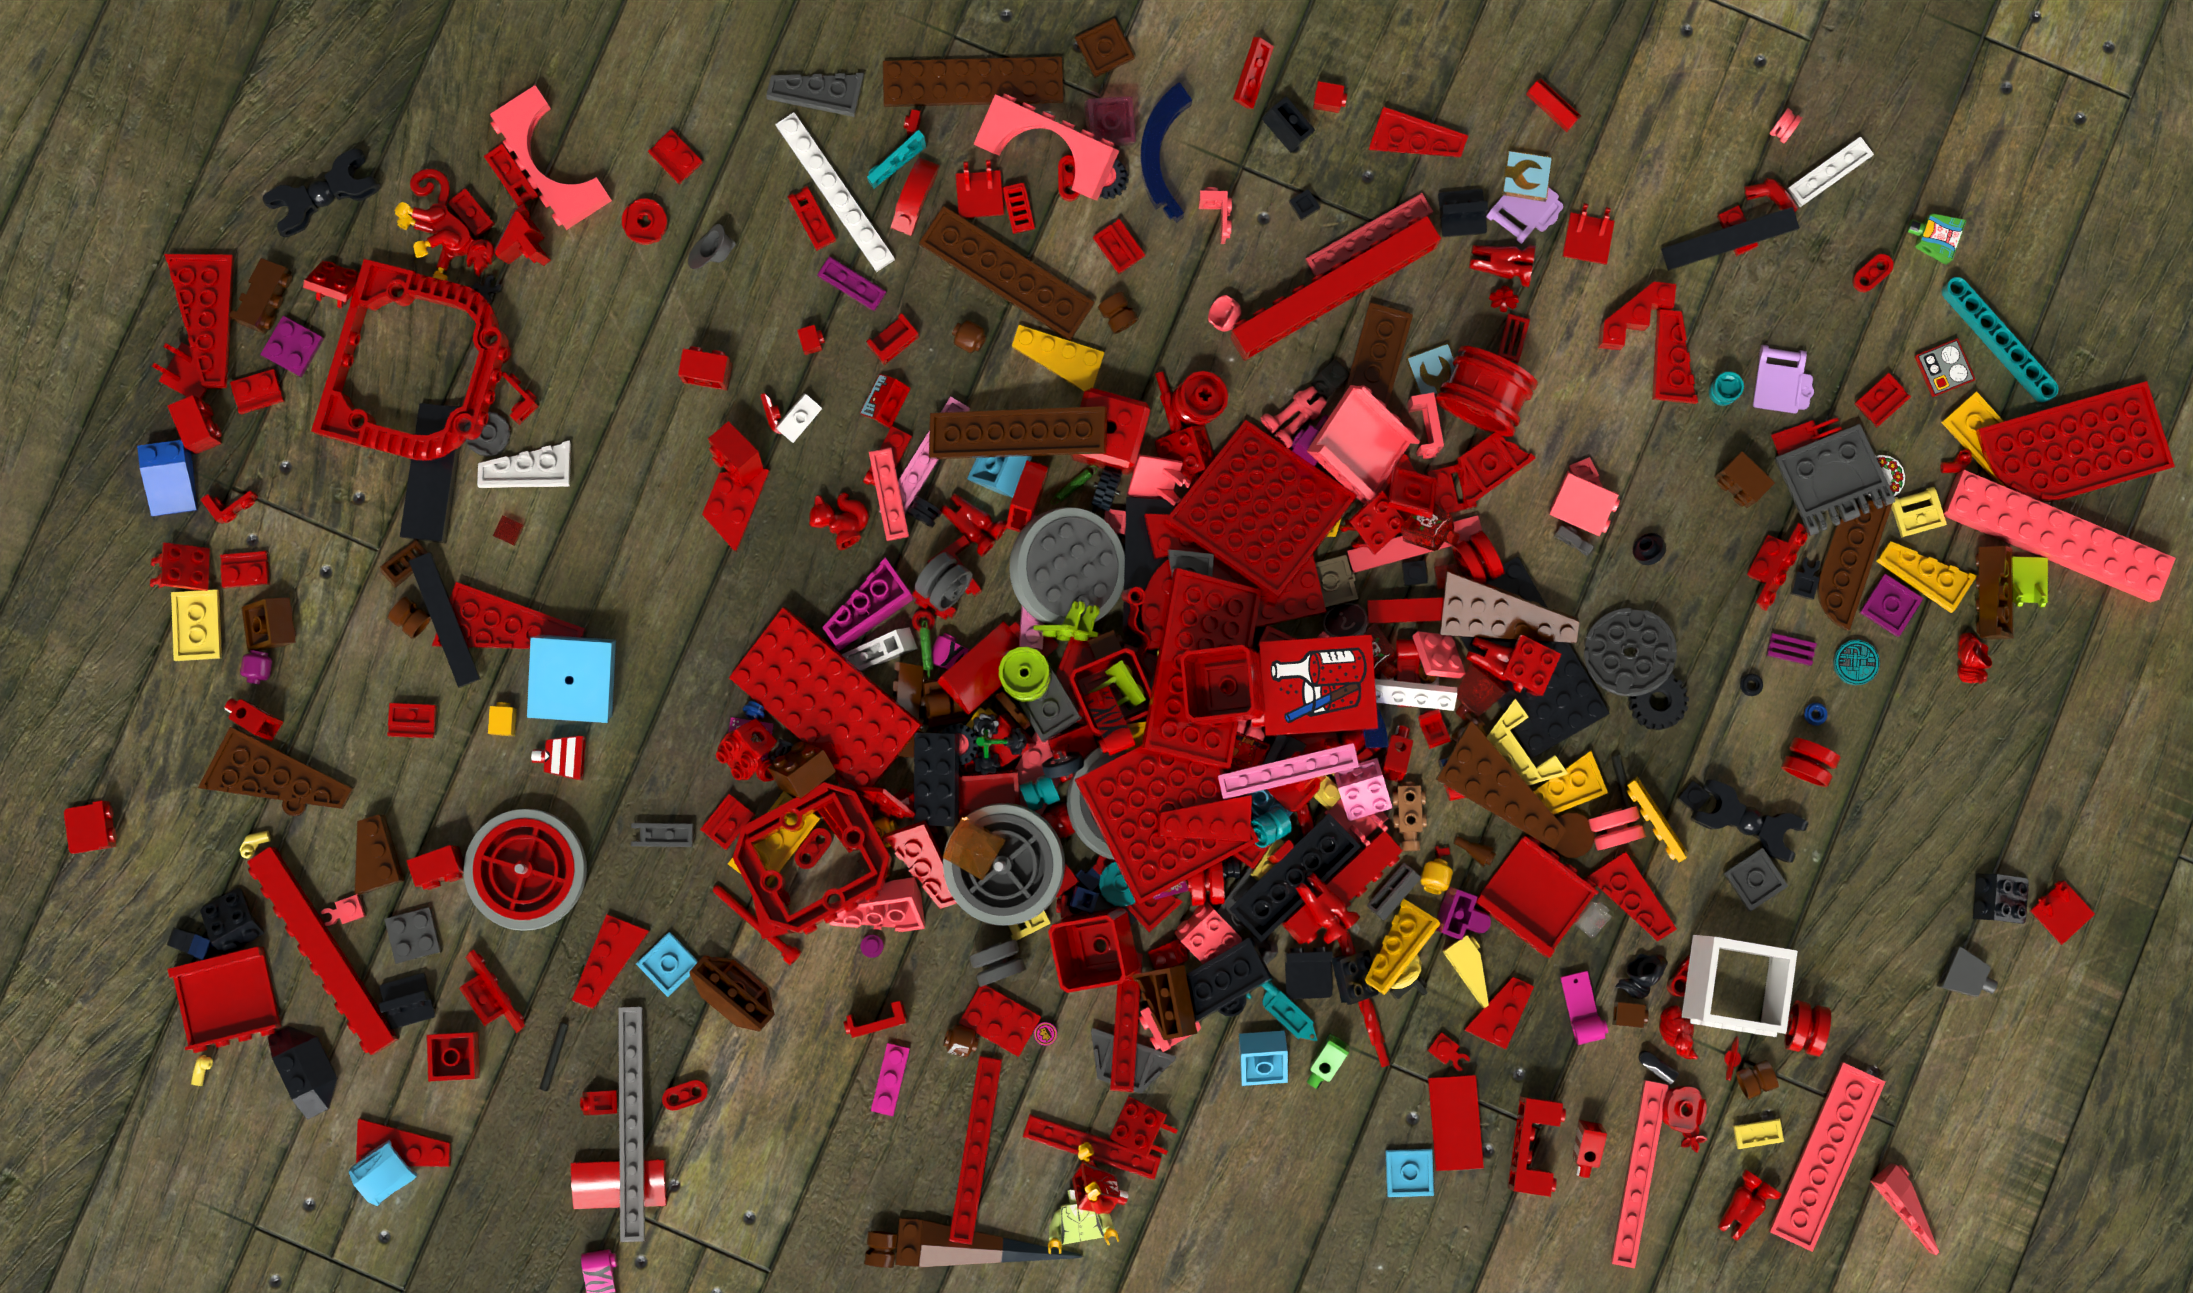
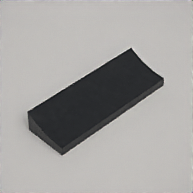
M420 403L415 435H430L445 429L450 413L462 406ZM461 446L441 458L427 461L411 459L400 530L401 538L446 544Z
M1126 497L1124 590L1140 587L1145 592L1153 574L1169 559L1168 556L1154 559L1144 518L1145 514L1170 515L1175 506L1165 499ZM1124 602L1123 633L1126 636H1139L1128 626L1130 604ZM1141 604L1138 605L1139 612L1136 618V625L1139 628V630L1143 631L1141 621Z
M1328 813L1229 910L1261 943L1304 902L1296 890L1300 883L1305 884L1313 893L1315 890L1307 880L1309 875L1315 873L1324 883L1361 846Z

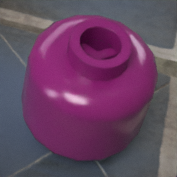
M250 650L249 654L243 655L240 669L241 676L247 678V683L260 685L261 680L266 681L270 678L272 659L268 657V653Z

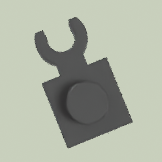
M1570 526L1559 527L1554 537L1568 546L1576 548L1585 556L1590 554L1593 546L1581 540V537L1577 536L1578 532Z

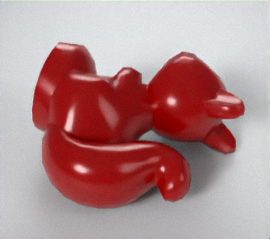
M843 492L838 495L837 504L845 513L836 515L833 508L824 503L820 495H816L815 505L809 513V525L815 528L829 526L830 532L837 535L836 546L838 550H845L856 544L861 539L860 531L866 527L869 520V512L864 504L858 500H848L849 494Z

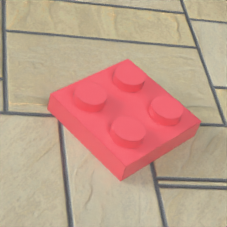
M1420 631L1412 636L1426 675L1462 678L1466 674L1452 636Z

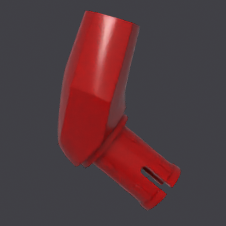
M1766 178L1764 183L1744 186L1747 201L1767 196V198L1775 202L1780 210L1793 207L1794 212H1796L1798 209L1787 190L1775 179Z

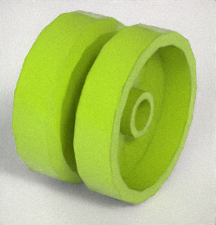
M1017 647L1009 651L1002 658L999 666V678L1009 696L1021 702H1031L1042 697L1048 690L1051 682V671L1045 657L1038 650L1030 647ZM1024 671L1029 672L1026 677H1022L1020 674H1024Z

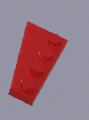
M1252 795L1159 813L1158 837L1249 842Z

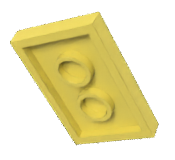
M219 590L171 592L174 661L222 658Z

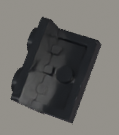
M1482 189L1440 192L1438 194L1442 237L1486 234L1488 202L1484 201Z
M1369 950L1333 957L1332 965L1341 1003L1352 1005L1379 994L1378 990L1368 985L1365 981L1372 965Z
M424 973L380 985L383 1002L379 1003L381 1013L386 1012L391 1029L436 1017Z

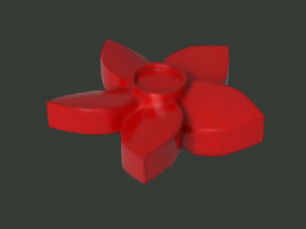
M1697 1125L1693 1132L1682 1133L1686 1139L1681 1143L1683 1148L1691 1145V1148L1696 1153L1699 1151L1698 1143H1704L1708 1140L1706 1137L1699 1135L1700 1130Z

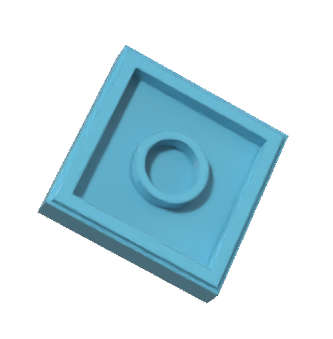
M668 932L636 965L669 997L690 977L689 971L697 964L698 960L671 932Z
M1432 1149L1385 1150L1387 1197L1434 1196Z

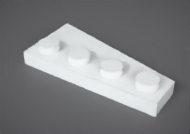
M569 440L562 442L560 445L552 447L549 445L541 447L542 449L525 451L516 456H505L478 463L477 485L479 488L570 486L571 442Z

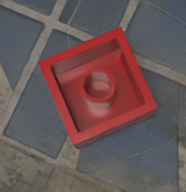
M690 346L689 349L683 348L678 376L686 384L728 391L733 364L729 357L725 356V352L712 350V353L703 352L702 348Z
M191 395L168 405L185 448L195 454H199L222 444L220 440L222 432L219 426L213 423L211 416L214 414L208 403L205 404L202 399Z
M729 421L708 438L710 444L709 451L713 455L712 460L719 468L723 466L728 471L727 475L734 483L738 481L744 487L764 470L759 451Z
M449 845L406 860L415 887H422L423 890L438 888L441 886L440 882L442 881L454 882L463 878L464 859L459 846Z
M478 1032L427 1035L428 1082L480 1078Z

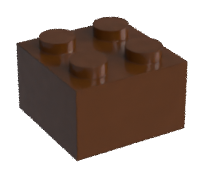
M1743 451L1733 457L1715 476L1718 480L1716 482L1717 485L1724 491L1728 490L1734 496L1733 500L1739 506H1745L1746 508L1756 503L1775 484Z
M803 741L793 745L788 753L777 757L773 764L768 767L779 789L800 799L836 772L823 749Z

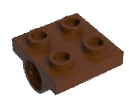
M939 679L922 681L927 726L929 728L970 721L973 717V712L968 715L937 683Z

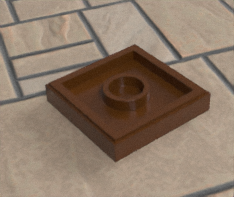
M1115 18L1075 37V41L1094 78L1135 59Z

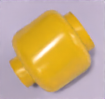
M1434 859V861L1425 863L1420 878L1425 891L1432 894H1441L1449 889L1453 870L1447 865L1448 863L1445 860Z

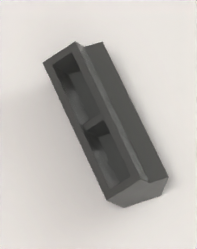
M1403 863L1369 902L1367 907L1382 921H1385L1418 883L1421 876L1406 863Z

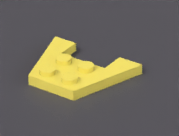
M1515 698L1486 738L1527 785L1568 774L1556 755L1535 767L1510 730L1528 718V715Z

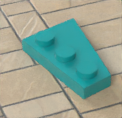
M920 130L915 132L896 151L892 152L883 163L876 165L868 172L867 179L873 189L926 148L925 137Z

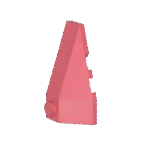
M915 877L884 883L883 889L878 892V897L868 902L866 899L857 903L859 905L858 908L848 913L844 910L837 914L838 918L830 922V925L855 928L861 925L874 926V929L881 930L882 927L895 928V931L899 932L925 929L922 897ZM841 900L831 903V907L838 906Z
M1890 1163L1870 1182L1929 1253L1937 1255L1939 1253L1938 1247L1914 1187L1907 1178L1909 1173L1902 1165L1897 1166Z

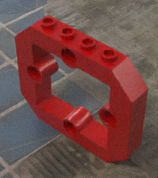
M825 782L815 787L801 799L796 797L742 826L733 854V860L766 923L800 934L804 932L805 935L817 930L816 925L824 921L828 924L836 920L838 913L844 910L848 913L858 908L859 905L857 903L866 899L868 902L878 897V892L883 889L892 860L859 795L855 791ZM835 802L848 826L842 833L843 843L851 850L861 851L871 872L840 889L832 888L827 890L822 899L791 915L780 895L786 884L784 876L775 870H767L755 844L784 828L790 832L801 830L805 824L806 816ZM790 814H796L798 816L797 823L792 826L788 825L787 817ZM853 832L860 834V840L856 844L849 842V836ZM772 876L778 878V884L775 888H769L767 885L768 879ZM833 895H839L841 898L840 904L836 907H831L829 899Z

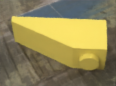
M1464 935L1462 940L1458 939L1442 952L1481 1007L1486 1008L1489 1003L1481 954L1477 950L1480 946L1473 936L1469 938L1467 935Z

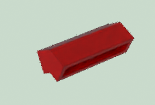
M1541 78L1535 82L1526 94L1566 132L1581 117L1570 104Z
M835 802L817 810L849 853L854 851L846 847L842 841V833L848 826ZM858 832L851 833L849 842L851 844L859 842L860 834Z

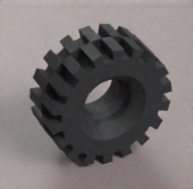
M1671 674L1657 689L1643 695L1628 696V701H1630V705H1628L1629 710L1633 712L1632 717L1636 718L1641 726L1645 725L1650 730H1662L1676 725L1679 720L1683 719L1684 713L1688 710V706H1686L1687 702H1689V697H1686V692L1688 691L1686 687L1683 688L1681 685L1683 682L1680 679H1675V676ZM1655 692H1661L1667 697V705L1662 710L1653 708L1650 703V698Z

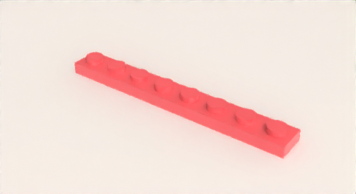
M1644 1080L1611 1263L1630 1268H1635L1662 1123L1663 1102L1668 1091V1085Z

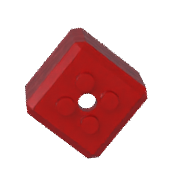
M1090 388L1084 391L1080 407L1105 406L1107 408V422H1113L1117 428L1114 433H1107L1106 454H1078L1070 456L1073 461L1094 465L1102 469L1108 467L1122 472L1124 475H1129L1134 472L1150 417V408L1146 402Z
M1245 645L1185 651L1180 657L1185 715L1189 720L1207 725L1260 719L1263 716L1265 705L1260 654L1254 649ZM1226 681L1234 683V690L1229 694L1223 691V684Z
M1122 649L1072 671L1069 683L1091 734L1100 737L1101 735L1083 696L1088 695L1090 691L1108 681L1109 678L1105 671L1121 660L1131 669L1134 681L1143 688L1144 697L1146 698L1145 701L1130 711L1125 704L1120 705L1119 708L1126 723L1130 724L1148 715L1152 692L1135 652L1131 649ZM1115 683L1109 685L1110 688H1115L1118 691L1116 702H1118L1123 696Z
M1122 907L1093 911V914L1082 913L1066 916L1054 923L1048 931L1059 985L1066 993L1122 984L1135 975L1139 969L1128 912ZM1097 939H1102L1106 942L1107 947L1105 951H1101L1096 947Z

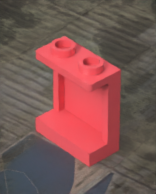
M1434 392L1411 396L1407 403L1408 413L1422 411L1428 444L1421 445L1416 451L1417 457L1423 456V459L1434 458L1444 447Z
M1567 471L1550 507L1549 515L1600 536L1602 532L1606 533L1611 520H1608L1611 511L1615 512L1618 508L1620 500L1617 498L1619 495L1614 491L1612 492Z

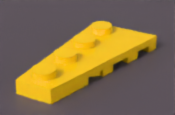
M1018 325L1012 343V348L1083 391L1094 387L1105 354L1103 351L1022 325Z
M1891 541L1876 560V562L1950 613L1955 611L1977 575L1962 572L1959 568L1952 565L1947 566L1937 562L1938 560L1932 557L1927 558L1919 555L1918 552Z
M1589 751L1565 768L1568 774L1552 778L1533 791L1553 815L1608 794L1592 751Z
M1406 899L1402 900L1399 913L1395 915L1392 921L1391 930L1382 942L1383 947L1380 953L1376 955L1365 978L1368 985L1384 995L1440 926L1438 919Z

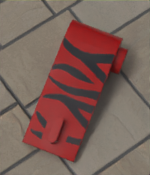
M1109 686L1083 696L1102 739L1098 742L1103 754L1108 752L1109 756L1135 746L1131 731Z

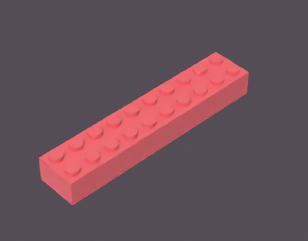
M1966 470L1956 474L1942 509L1944 517L2042 558H2048L2049 561L2150 603L2160 599L2176 559Z

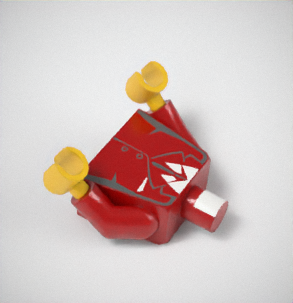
M1086 1142L1079 1146L1078 1157L1082 1160V1164L1072 1177L1077 1208L1092 1211L1098 1215L1103 1213L1109 1214L1116 1204H1126L1128 1192L1118 1189L1115 1175L1101 1170L1095 1165L1091 1157L1094 1154L1093 1148L1089 1142Z

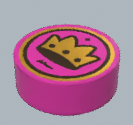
M1048 1022L1040 1023L1034 1031L1035 1040L1044 1046L1052 1044L1057 1037L1055 1026Z

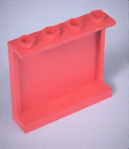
M1350 385L1307 452L1344 487L1356 494V498L1363 505H1366L1377 495L1410 443L1419 444L1420 441L1414 436L1415 432L1412 429L1404 426L1396 414L1390 413L1386 409L1387 406L1384 402L1372 395V391L1364 385Z

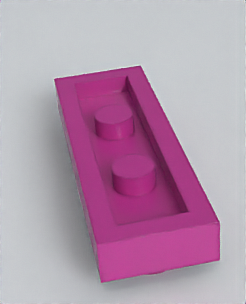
M887 1043L871 1111L894 1116L910 1048Z

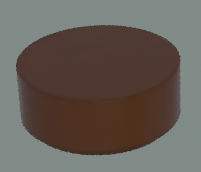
M283 801L282 807L286 814L299 816L304 813L307 804Z

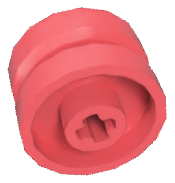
M1637 806L1624 810L1619 808L1588 820L1591 831L1598 832L1606 829L1607 834L1597 836L1594 839L1597 851L1646 837L1642 825L1632 827L1627 825V823L1637 821L1640 818Z

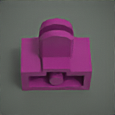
M1326 414L1315 428L1310 425L1306 431L1302 429L1295 437L1291 446L1294 453L1313 466H1316L1318 461L1307 450L1329 418Z
M1449 886L1437 916L1440 926L1436 931L1462 940L1466 929L1476 933H1485L1491 925V919L1487 913L1474 908L1477 896Z

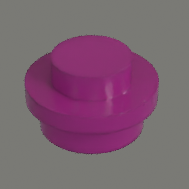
M868 935L862 940L860 948L866 957L875 958L882 953L884 945L880 937Z

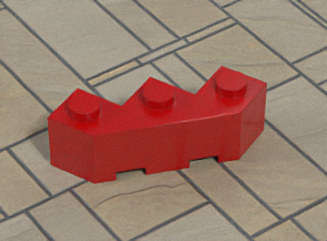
M1653 282L1607 318L1600 326L1598 348L1621 350L1625 346L1626 329L1645 331L1650 326L1651 310H1671L1675 304L1676 284Z

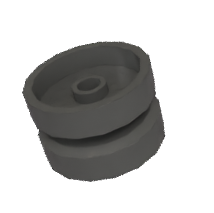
M943 552L931 560L915 583V590L925 599L930 598V603L939 611L947 610L961 598L969 587L973 575L965 566L957 565L958 561L948 552Z
M1016 939L1003 944L1001 942L982 949V952L969 956L973 968L988 966L987 970L976 975L980 987L1027 970L1022 958L1008 961L1007 957L1019 952Z

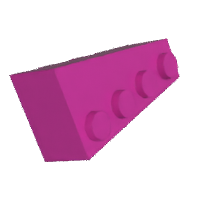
M884 558L878 568L866 578L861 587L855 590L851 598L844 606L842 605L822 628L838 651H840L914 599L888 560Z

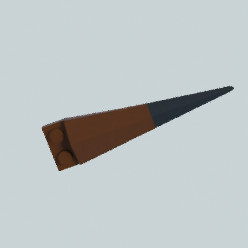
M899 1218L895 1265L934 1267L1082 1258L1083 1256L1079 1253L1062 1250L1061 1254H1059V1249L1051 1248V1254H1049L1048 1247L976 1231H974L972 1245L949 1241L950 1225L923 1219Z

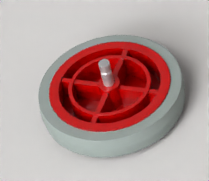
M537 809L511 810L488 821L473 837L464 860L465 885L474 905L492 922L513 930L528 931L541 929L560 920L577 903L586 881V856L581 842L574 831L558 817Z

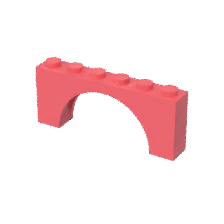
M536 85L492 112L490 115L494 121L490 124L497 134L502 132L506 138L502 142L510 153L512 151L516 153L518 158L515 161L522 171L526 169L530 174L527 180L534 190L539 188L542 193L539 198L546 208L551 206L555 212L551 216L557 225L563 224L565 229L568 230L612 200L597 177L581 184H562L547 178L536 168L531 155V137L538 121L551 108Z
M1005 93L1003 97L995 94L974 145L1000 156L1008 142L1018 134L1039 128L1052 130L1066 141L1074 157L1075 179L1071 190L1098 201L1119 153V150L1113 148L1115 143L1104 138L1099 142L1093 139L1095 134L1084 129H1082L1081 133L1073 130L1075 125L1063 120L1060 124L1054 121L1055 116L1043 111L1042 115L1034 112L1036 109L1034 106L1023 102L1022 106L1015 103L1016 98Z

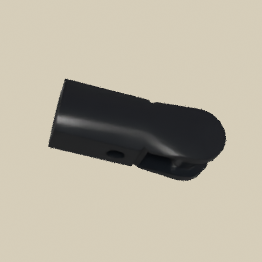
M1642 1051L1639 1053V1061L1670 1085L1679 1075L1677 1071L1650 1052Z

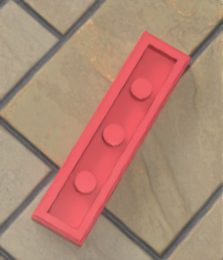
M886 448L871 451L869 456L886 540L892 541L907 538L909 533L892 449Z

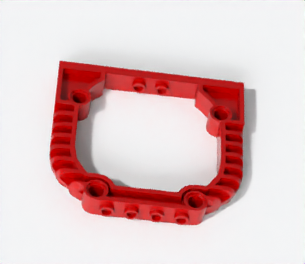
M364 259L311 432L322 437L423 461L444 457L454 449H458L466 439H477L481 435L483 427L488 423V410L490 404L495 400V387L502 376L501 367L503 361L508 356V337L499 330V323L490 303L480 293L470 287ZM404 288L403 294L398 297V292ZM414 299H419L460 309L468 313L475 321L473 342L479 354L463 406L450 413L445 429L430 435H413L378 426L372 415L361 409H355L350 398L342 393L349 368L354 362L353 354L355 348L360 342V331L367 309L376 311L391 302H395L400 306H408ZM497 335V341L491 344L492 337ZM364 418L363 425L358 427L359 420ZM468 422H471L470 429L468 431H465V425Z

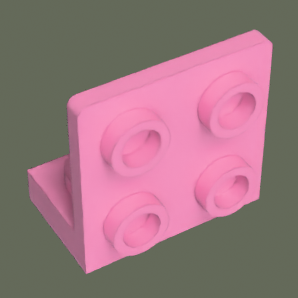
M1378 758L1359 763L1360 767L1334 773L1349 821L1392 808Z

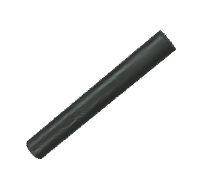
M1620 755L1613 756L1611 760L1624 808L1634 807L1632 799L1627 793L1628 784Z
M559 1023L539 1087L540 1090L547 1092L549 1090L568 1024Z

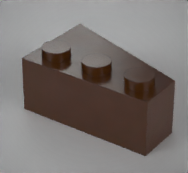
M261 258L248 281L251 284L247 294L241 293L239 300L242 301L237 312L232 310L229 316L242 326L266 334L273 327L275 321L273 316L276 309H279L282 305V294L291 283L292 272L286 267Z
M379 814L357 821L355 894L362 895L405 881L386 816Z
M1184 965L1132 976L1134 981L1138 982L1143 992L1141 994L1143 1000L1148 1002L1153 1012L1151 1016L1163 1040L1198 1034Z

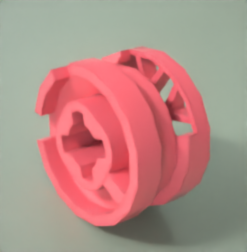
M1787 108L1769 134L1779 137V141L1784 144L1799 125L1802 117L1799 115L1795 116L1792 114V110Z

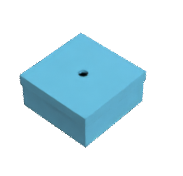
M552 635L532 636L530 641L527 718L608 723L612 717L616 640Z

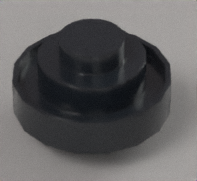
M1657 533L1644 534L1637 539L1633 546V555L1642 565L1657 563L1666 552V543Z

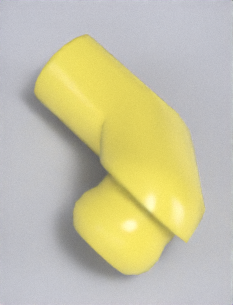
M269 831L247 835L240 847L241 856L250 858L255 853L259 844L270 842Z
M202 1055L197 1058L191 1085L203 1086L206 1069H210L213 1065L211 1057Z

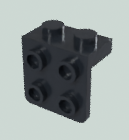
M1976 873L1973 919L2024 924L2027 915L2028 879L2000 874Z
M240 888L232 890L203 906L200 910L211 944L223 955L235 951L237 948L264 934L263 927L252 917L244 893Z
M1327 947L1313 948V952L1304 953V948H1290V953H1284L1286 996L1289 999L1330 998L1332 996L1331 961H1333V952H1327Z

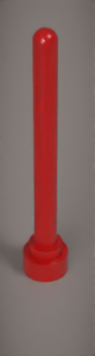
M715 885L713 892L760 933L758 919L721 886ZM777 936L767 939L782 953L783 960L789 966L802 953L796 946L786 945Z

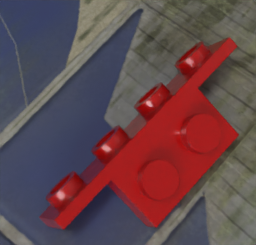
M1800 523L1797 524L1788 543L1768 535L1747 573L1750 578L1765 583L1756 601L1764 611H1767L1769 605L1771 606L1774 603L1776 592L1779 586L1784 584L1788 569L1794 565L1800 547L1807 541L1808 533Z
M473 949L465 958L477 976L460 986V991L484 1026L504 1014L514 1031L518 1033L525 1026L523 1016L519 1011L514 1010L510 1004L511 999L505 991L502 992L498 986L499 982L492 972L489 973L485 967L484 958Z

